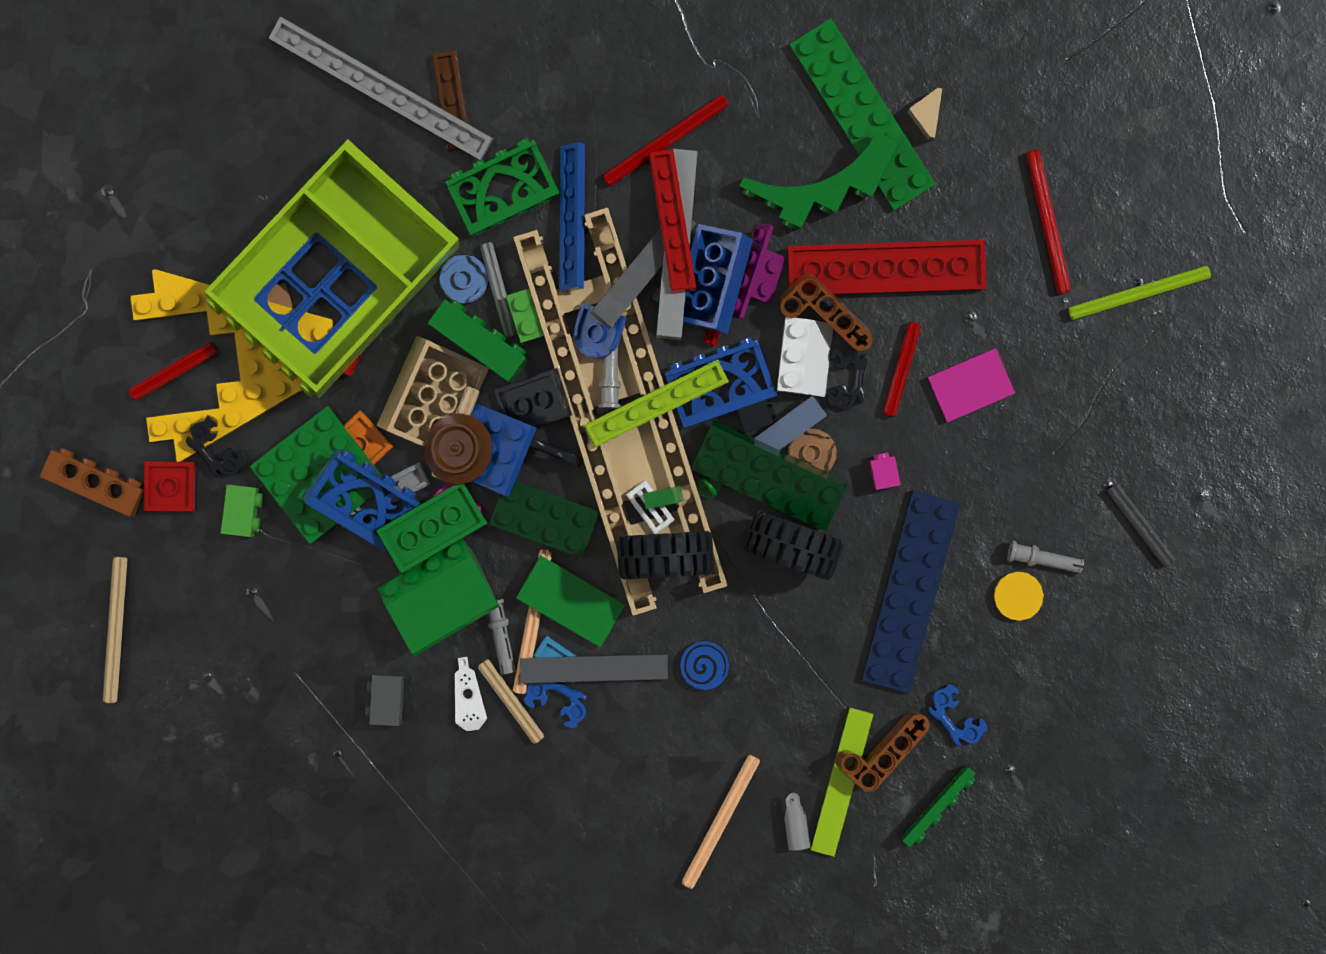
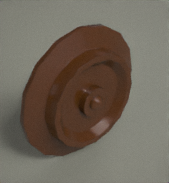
M461 413L447 415L437 421L427 434L424 447L426 463L432 473L444 482L457 485L472 482L481 476L490 464L493 451L491 435L485 425L475 417Z

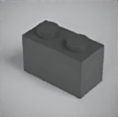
M373 674L372 679H368L367 694H371V704L366 705V718L370 719L369 725L400 726L402 724L404 675Z

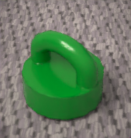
M703 475L697 482V490L703 497L712 498L720 492L721 483Z

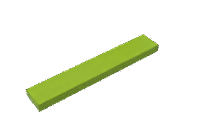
M716 360L585 424L584 427L596 448L729 381L719 360Z
M849 707L837 754L842 750H850L862 758L873 713ZM848 757L845 760V768H850L853 765V757ZM835 761L810 848L812 851L835 857L854 788V783L838 769Z

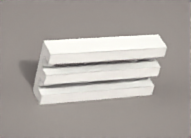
M645 480L627 493L626 496L653 533L657 534L675 519L665 506H660V509L668 518L665 522L654 508H650V512L660 524L658 527H655L633 497L637 493L644 502L641 489L645 487L648 492L653 491Z

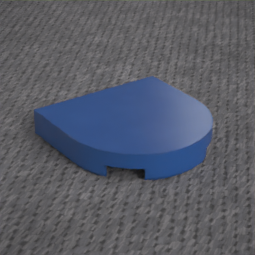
M582 302L573 330V337L576 340L579 351L591 358L600 359L607 357L617 348L627 317L621 315L608 330L590 314L595 306Z

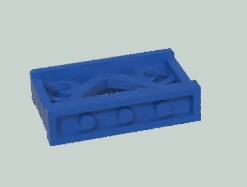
M750 337L738 341V347L729 349L727 345L715 349V355L707 358L705 354L691 358L692 363L683 366L682 362L667 366L669 371L664 372L669 384L677 380L680 375L695 371L693 368L705 364L708 365L716 360L733 355L732 364L719 360L724 371L738 377L729 390L730 402L724 404L718 394L710 391L702 395L713 397L714 404L710 407L705 405L706 399L700 400L701 396L692 400V415L686 417L682 405L677 407L684 429L777 396L758 340L752 341ZM744 352L753 354L756 360L753 369L747 373L743 369L747 367L748 360L745 363L739 361V356ZM759 368L767 386L765 390H761L751 377ZM743 381L745 385L741 387L745 389V394L740 396L735 393V388Z
M335 448L333 454L309 489L307 488L303 493L302 498L310 507L387 553L388 551L376 530L384 526L385 519L395 520L418 507L420 503L415 498L417 494L406 486L401 489L395 485L397 482L387 474H384L383 477L376 473L377 469L365 461L363 464L355 460L356 456L346 449L340 451ZM339 465H347L350 468V473L343 475L342 471H340L342 482L337 483L333 474L335 468ZM358 472L366 477H357ZM329 479L333 486L319 496V491ZM381 486L389 490L390 492H387L384 495ZM359 487H372L376 499V509L364 508L353 516L350 515L351 499L346 491ZM339 494H342L345 498L343 506L336 505V501L341 499L338 496ZM393 498L402 499L403 508L400 512L394 514L386 513V508L394 509L397 507V505L391 504ZM366 514L376 515V518L370 516L371 521L369 523L363 522V517Z

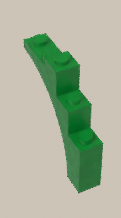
M876 132L868 147L852 164L838 174L818 183L805 186L781 187L763 184L743 177L740 187L744 188L742 193L754 199L758 195L766 199L764 204L778 210L779 206L782 207L783 210L779 216L784 219L782 224L795 230L797 226L803 227L815 202L819 203L818 209L828 214H831L832 210L838 212L850 186L854 187L853 193L863 198H866L867 195L873 196L899 142Z

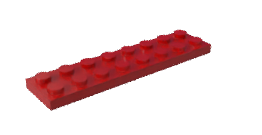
M985 240L788 246L789 287L803 274H812L834 295L986 290ZM806 282L802 286V290L805 292H811L815 288V284L812 282Z

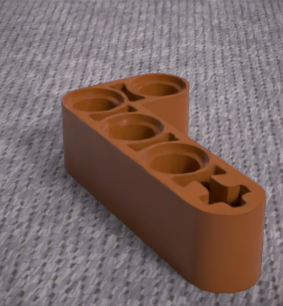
M803 274L780 297L781 312L786 317H797L810 305L854 349L865 351L872 345L873 339L869 328L814 275ZM812 282L815 284V288L811 292H805L802 290L804 283ZM793 299L798 304L794 309H787L784 306L785 302ZM823 299H830L833 302L828 309H822L819 304ZM841 316L850 318L849 323L844 326L837 324V320ZM854 327L860 336H865L864 341L861 339L857 340L855 333L852 331Z
M908 712L865 760L850 750H842L836 756V766L856 786L868 792L874 791L928 732L929 720L918 712ZM915 719L917 720L918 724L917 728H915L914 723H912ZM904 730H908L907 732L911 733V736L905 733ZM903 736V745L896 748L895 740ZM886 754V764L879 766V758ZM848 757H853V765L850 768H845V760ZM866 773H870V782L863 785L862 777Z

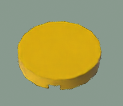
M1016 571L1007 574L998 581L993 598L996 607L1002 615L1011 620L1022 621L1031 618L1039 611L1043 603L1044 594L1040 583L1035 577L1028 573Z

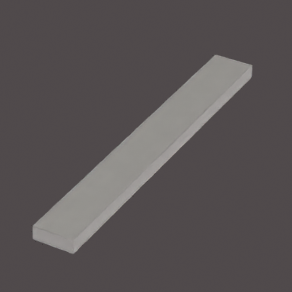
M673 149L690 245L698 151ZM664 253L656 338L681 340L685 292L671 294Z

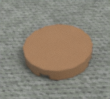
M808 429L790 442L788 454L828 472L836 461L837 449L834 441L827 433L819 429Z

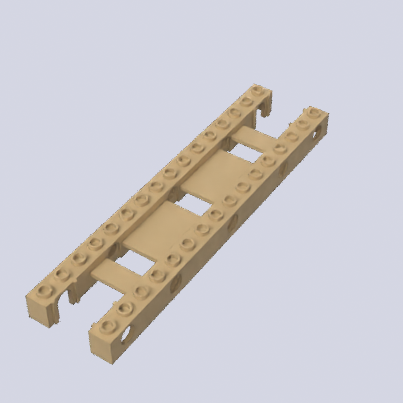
M604 208L585 214L586 222L584 224L586 229L590 231L596 250L594 255L599 260L603 276L584 281V289L569 292L556 290L551 274L553 269L548 264L542 245L544 240L542 236H539L537 230L513 238L554 368H558L572 412V416H570L618 567L617 540L619 536L654 534L645 521L631 525L624 505V501L629 500L626 494L645 480L653 491L681 486L684 501L675 503L677 511L670 513L675 520L657 534L710 532L672 410L596 448L584 427L585 424L597 419L594 408L598 407V404L601 403L599 383L603 380V358L587 357L579 351L574 337H571L564 314L580 309L582 302L589 305L599 303L627 269L609 209ZM637 298L633 300L622 314V316L627 317L618 344L617 381L621 383V388L618 389V400L639 393L643 397L664 386ZM645 487L641 489L643 494L648 492ZM636 493L633 497L637 498L639 495ZM665 515L660 516L664 522L668 519ZM655 518L650 519L655 527L660 525ZM714 542V570L712 574L698 575L700 580L698 585L699 587L702 586L704 593L727 586ZM621 578L633 616L657 608L655 603L657 598L656 596L653 597L648 578Z

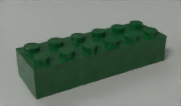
M715 419L691 467L692 470L825 532L848 484V481L771 447Z

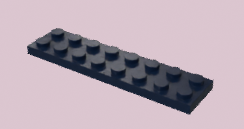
M912 490L862 681L910 693L961 503Z

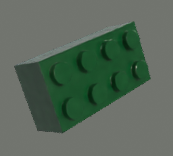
M515 481L509 497L500 494L489 525L584 558L600 511Z

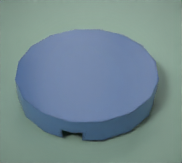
M454 256L441 268L440 287L451 300L454 299L461 304L473 303L481 298L487 290L489 279L486 268L474 256Z

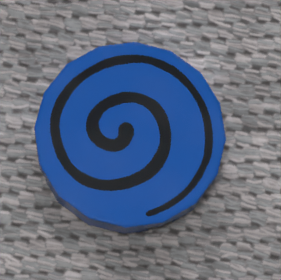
M704 640L695 642L687 647L682 655L680 668L682 676L688 684L696 689L708 690L717 687L724 681L728 675L729 662L722 647L714 642Z

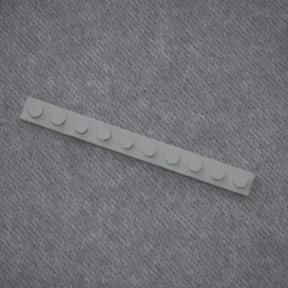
M279 17L269 36V39L479 160L483 159L494 139L283 17Z

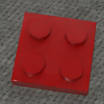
M145 461L144 511H195L196 462Z

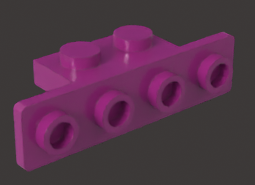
M758 223L752 232L753 242L732 318H744L750 297L771 304L786 257L766 250L774 228L770 224Z

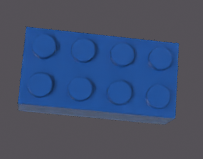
M698 224L690 252L696 291L685 292L683 325L728 335L753 239L743 233Z

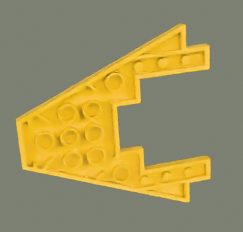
M155 269L152 270L155 293L131 296L133 319L135 321L207 312L211 336L235 334L241 381L216 384L219 402L218 409L146 418L149 442L174 439L177 462L184 461L197 453L186 443L187 436L193 440L191 427L195 421L205 419L207 415L214 417L218 421L217 427L210 426L211 431H218L216 438L212 441L203 440L204 446L207 447L302 391L299 385L300 382L296 378L294 381H291L282 372L281 365L278 362L274 365L263 355V348L259 345L257 348L253 347L245 339L243 330L239 329L237 332L226 322L227 320L224 318L226 315L221 312L218 315L208 306L206 302L208 298L204 291L210 286L209 284ZM268 302L271 310L277 314H289L294 310L293 308ZM307 312L298 322L299 334L303 339L311 342L320 341L334 327L332 319Z

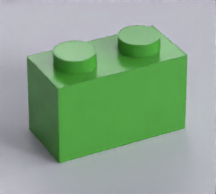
M530 288L507 295L506 298L521 344L545 338Z
M227 484L221 534L254 537L255 532L258 533L260 518H257V509L262 507L263 494L259 493L260 488Z

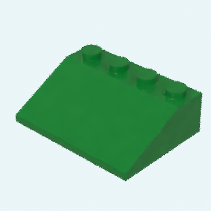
M463 539L378 588L388 612L413 656L418 655L500 607L474 552Z

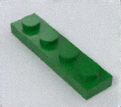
M965 765L901 837L902 841L909 847L913 844L917 846L926 836L924 831L929 826L934 827L941 820V812L946 807L950 809L959 799L957 794L962 789L967 790L974 783L975 779L973 777L976 773Z

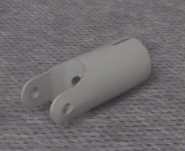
M790 793L786 798L787 809L784 817L788 849L790 851L810 848L806 814L800 804L799 795L797 793Z

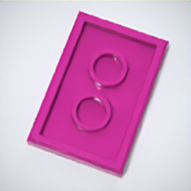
M996 348L928 377L946 422H950L1015 394Z

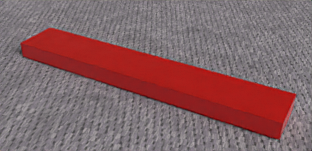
M671 149L649 152L671 294L696 291L674 151Z

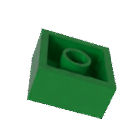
M681 486L643 494L646 509L684 501Z

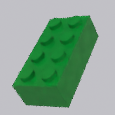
M445 299L428 324L512 384L528 362V359L525 357L527 352L514 342L509 346L504 342L507 338L493 328L490 332L484 328L487 323L475 314H472L471 317L466 315L467 309L454 299L451 302Z

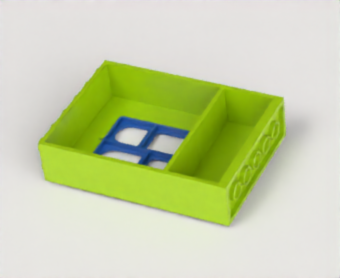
M347 139L204 291L208 298L206 302L218 315L221 312L226 315L224 317L227 320L226 322L237 332L239 329L243 330L245 339L253 347L257 348L259 345L263 348V355L274 365L278 362L281 365L282 372L291 381H294L296 378L300 382V388L309 397L312 398L315 395L320 399L458 250L459 239ZM316 242H320L339 261L315 288H309L292 273V267ZM346 269L352 270L369 286L368 291L351 307L347 306L330 290V286ZM280 280H286L303 295V301L292 312L284 315L273 312L267 301L268 294ZM319 298H324L342 314V318L320 341H307L299 334L298 322Z

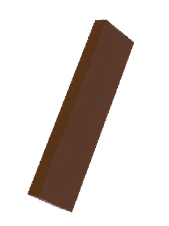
M457 51L433 53L432 60L440 108L468 123ZM445 140L447 151L461 150Z

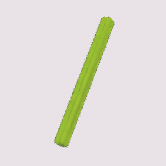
M1208 266L1200 267L1069 307L1068 313L1071 320L1079 319L1210 279L1211 272Z

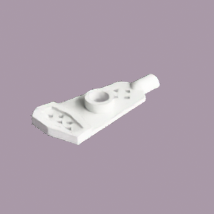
M461 657L458 658L459 670L455 673V723L466 731L479 730L487 720V715L475 671L469 668L468 658ZM466 689H470L473 693L469 699L463 695Z

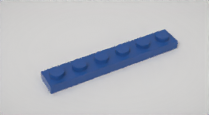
M580 142L560 146L559 291L564 292L584 289L585 144Z

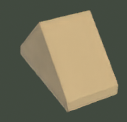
M941 88L935 89L907 112L927 140L931 141L934 140L942 94Z

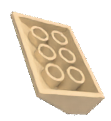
M416 336L377 426L425 447L427 434L433 425L447 415L456 414L467 386L478 391L480 390L489 368L429 340Z

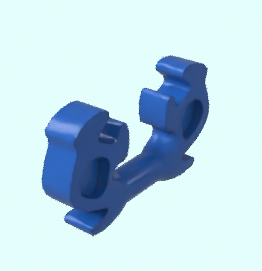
M559 682L530 683L528 685L524 702L530 708L535 707L533 700H541V706H544L548 700L546 691L554 690L567 697L571 702L569 706L565 705L560 712V716L567 714L570 718L569 721L564 722L566 727L577 728L578 723L586 716V707L578 699L587 698L583 692L571 689Z
M947 684L946 687L936 690L933 693V703L936 710L928 706L929 714L940 722L948 732L952 742L957 746H961L959 738L968 743H977L982 734L987 731L985 721L979 718V724L974 725L972 724L973 717L970 716L963 721V729L957 728L947 717L945 708L953 709L959 704V701L953 700L951 695L952 693L959 694V690L952 684Z

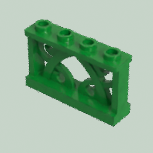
M524 139L516 143V148L509 152L506 149L501 150L493 155L494 159L486 163L484 160L478 161L471 165V170L465 173L460 170L448 176L449 180L445 183L472 238L560 196L535 140L529 142L528 139ZM524 154H529L535 159L534 169L529 174L524 173L528 168V161L525 165L518 163V159ZM511 160V165H512V167L506 166V165H501V164H503V163H505V162ZM540 168L550 186L546 189H543L532 178ZM485 172L480 182L476 176ZM495 174L509 175L520 180L512 192V205L508 206L498 197H486L487 189ZM471 182L473 184V189L467 192L471 195L477 194L476 199L467 200L460 196L459 189L463 183ZM527 184L528 186L524 187L523 190H527L528 195L522 198L518 195V191L522 185ZM485 202H496L498 204L497 211L491 212L489 209L491 204L485 206ZM463 205H476L477 222H471Z

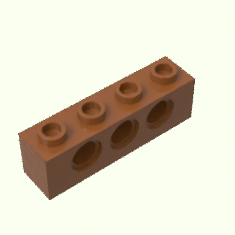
M67 449L51 450L40 474L41 478L124 515L135 517L144 497V488L140 487L141 482L129 477L127 481L118 477V472L105 467L104 471L96 468L97 463L83 457L82 461L73 457L74 453ZM71 464L77 469V473L73 478L67 475V468ZM93 474L99 477V485L96 488L91 487L89 484V479ZM115 484L120 485L122 488V494L118 498H115L111 492Z

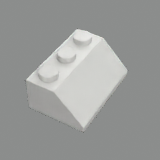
M785 317L776 392L825 397L833 328L828 323Z

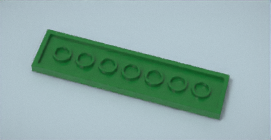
M831 18L789 44L858 156L868 147L876 132L899 142L878 185L893 211L936 185Z

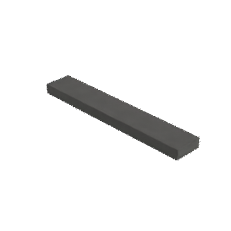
M693 220L691 222V230L697 224ZM661 228L590 312L608 330L663 265L664 247Z
M668 654L520 658V683L668 679Z

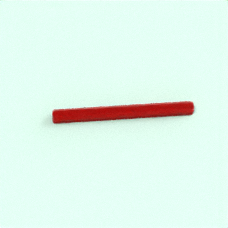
M719 95L603 174L604 181L608 186H612L649 161V152L665 150L728 107V101L723 95Z
M1039 149L1028 151L1026 157L1058 294L1071 291V286Z

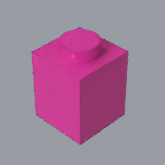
M888 453L874 455V460L869 461L874 490L900 486L895 456L889 457Z

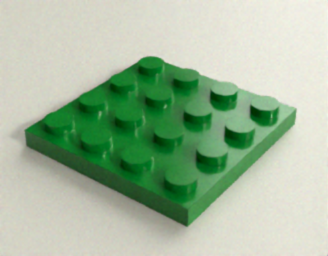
M329 406L250 465L251 469L309 544L315 542L338 524L307 505L302 498L303 493L307 488L309 489L333 454L334 449L337 448L340 451L346 449L356 456L355 460L363 464L365 461L375 467ZM339 465L335 468L333 474L337 483L342 482L340 471H342L343 475L350 473V468L347 465ZM377 469L376 473L382 476V474ZM359 472L357 477H366ZM329 479L319 491V496L333 486ZM359 487L346 491L351 499L349 514L374 496L372 487ZM339 494L338 496L341 499L336 501V505L343 506L345 498L342 494Z

